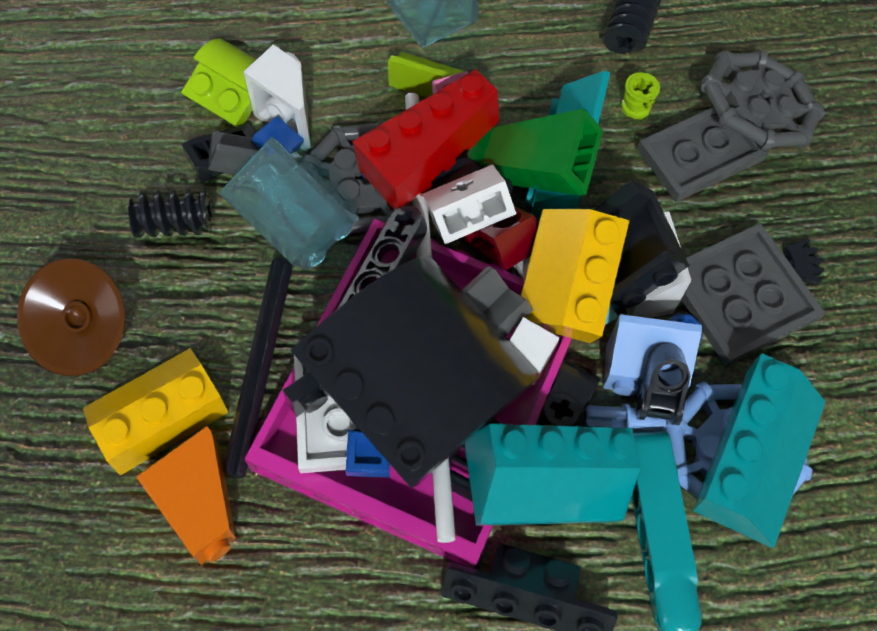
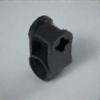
M661 343L650 351L643 382L640 385L637 396V420H645L646 417L670 420L671 425H680L690 381V371L684 353L677 345ZM667 364L677 365V367L670 372L660 371V369Z
M565 360L545 401L538 424L545 426H576L583 410L588 406L601 377ZM557 414L563 416L561 421L555 419L554 417H556Z

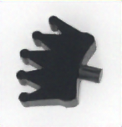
M808 238L796 244L788 245L783 253L803 282L818 285L822 278H817L814 275L820 276L824 272L822 267L818 268L815 266L820 265L823 262V258L812 257L818 249L816 247L806 248L810 243Z

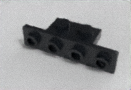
M498 543L491 574L451 562L448 564L441 590V596L455 600L458 603L472 605L502 616H509L556 631H613L618 617L616 610L576 599L581 566L502 543Z

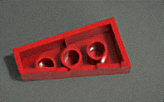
M476 69L355 139L353 146L359 171L394 211L402 206L409 205L418 194L423 196L432 187L431 182L443 170L447 172L456 164V157L465 149L470 150L499 122L498 90Z

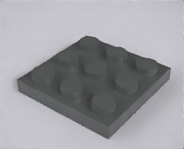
M761 223L686 258L690 265L688 271L691 282L681 300L690 314L702 325V332L725 366L820 320L825 315L823 308Z

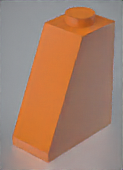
M207 426L136 477L191 555L201 565L207 560L212 563L220 559L230 550V543L236 539L225 474L222 470L223 463L220 447Z

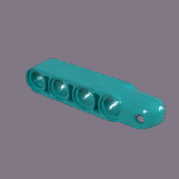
M666 430L633 433L641 469L631 499L654 623L659 631H699L702 624V614L697 593V570L671 438Z

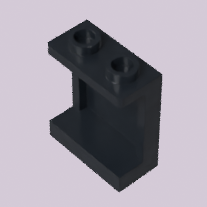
M632 180L594 209L595 211L629 220L610 303L625 308L637 306L646 299V295L660 286L672 283L680 272L690 266L653 190Z

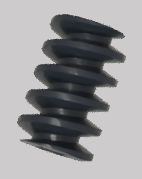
M618 0L603 39L609 51L617 54H627L641 51L645 48L661 0Z
M205 187L200 189L197 199H194L191 189L186 188L183 199H179L176 190L171 189L168 200H164L160 189L155 190L152 201H149L145 190H140L138 201H134L132 198L129 200V224L135 238L143 237L145 231L150 237H157L160 230L164 236L171 237L175 229L179 235L186 236L189 233L190 227L195 235H202L205 226L208 232L211 233L212 210Z

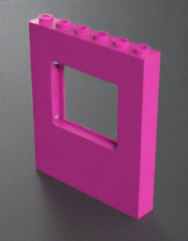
M376 219L373 220L317 326L337 310L386 223ZM431 238L432 259L461 290L487 266H491L497 271L507 287L521 296L524 284L521 277L509 273L494 263L486 264L476 260L463 250H451L441 246ZM388 251L382 257L381 263H392L398 258L399 251ZM518 325L505 337L508 341H510ZM554 334L559 337V341L540 373L541 378L495 420L502 424L511 425L537 424L572 338ZM294 368L283 389L295 382ZM283 389L281 390L245 457L250 471L452 562L476 569L494 525H476L473 501L471 502L452 491L455 540L448 543L438 542L432 473L417 487L412 488L391 465L390 477L346 476V470L300 473L298 469L296 415L288 406ZM461 451L459 456L467 460L466 452ZM454 464L452 470L469 478V471Z

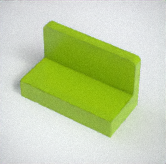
M400 52L398 57L391 55L388 60L389 86L410 93H416L426 98L433 94L432 81L464 72L463 70L404 52Z

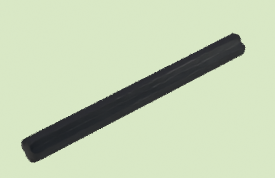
M274 258L271 261L222 469L223 473L228 477L244 478L246 476L248 465L245 457L254 441L292 273L291 261L288 259Z

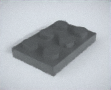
M714 107L640 140L637 147L640 154L675 202L764 161L768 152L760 150L758 144L731 128H722L718 123L719 117Z

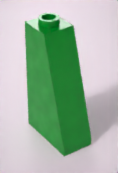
M585 108L493 127L469 150L467 158L483 167L493 165L502 177L510 180L512 185L582 196L587 194L603 130Z

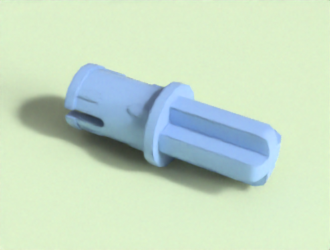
M625 403L621 407L589 405L585 408L583 416L586 427L632 428L633 432L637 433L665 431L666 420L646 417L645 420H637L636 408H631L629 404Z

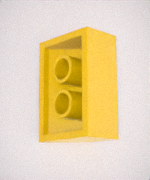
M543 209L521 296L533 308V311L526 319L548 332L586 343H591L602 337L629 220L592 209Z
M191 348L83 408L88 427L102 454L119 475L126 473L229 413L221 396Z

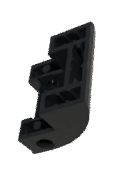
M429 255L409 260L379 277L340 306L290 350L410 488L417 487L476 432L490 424L541 378L540 374Z

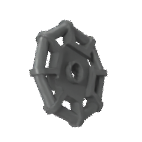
M761 49L753 53H731L727 50L718 53L715 57V64L708 76H705L701 81V90L708 95L719 117L718 123L722 128L729 127L758 144L760 150L769 151L773 147L796 146L802 149L809 146L813 141V132L818 121L825 115L823 105L817 103L804 80L806 75L801 71L795 72L769 57L767 51ZM739 67H751L752 70L742 71ZM723 76H725L731 83H723ZM792 90L795 92V94H796V96H797V98H798V100L800 101L801 104H799V103L796 101L795 97L793 96V94H792V92H791ZM793 118L803 120L800 127L792 121Z
M379 120L378 123L343 127L336 124L331 127V132L311 153L302 156L300 161L304 175L306 198L303 204L309 212L314 211L342 231V236L351 237L352 234L366 233L374 219L386 223L394 212L371 183L364 185L362 180L357 179L361 176V172L358 168L354 146H351L347 141L361 137L385 123L386 121ZM339 145L341 150L336 153L334 161L331 164L322 162ZM318 175L329 177L330 189L322 193L320 192ZM333 202L339 204L341 202L347 207L349 213L345 216L329 204ZM364 214H382V216L358 218L359 215Z

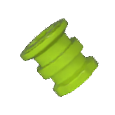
M644 72L630 75L625 83V92L621 103L622 112L635 120L647 117L660 92L658 80L651 74Z

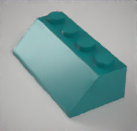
M601 71L563 85L560 98H552L548 116L585 108L596 123L599 124L611 72ZM529 188L525 206L531 208V214L539 222L543 209H578L581 196Z
M763 353L748 369L693 508L694 512L770 548H774L825 405V400L801 370Z
M488 424L465 442L476 525L621 522L625 518L641 469L632 428Z

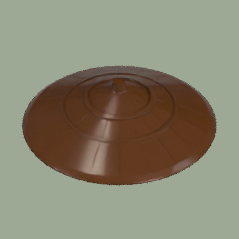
M75 258L60 259L48 263L35 272L21 293L17 309L19 335L29 355L43 368L64 376H79L90 373L101 367L111 358L122 339L125 325V310L121 294L111 277L93 263Z

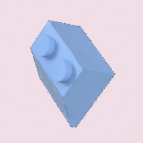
M620 314L606 345L603 389H611L614 393L622 396L636 395L643 382L648 355L656 345L661 343H672L682 349L690 371L689 388L701 338L702 325ZM667 364L660 369V371L670 372L677 367V365Z

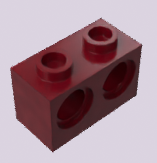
M515 206V215L464 236L468 248L504 270H508L531 256L539 224L533 214L527 213Z

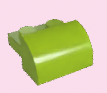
M216 38L210 40L193 57L198 62V65L181 93L235 127L243 125L253 111L244 71L257 59L223 39Z

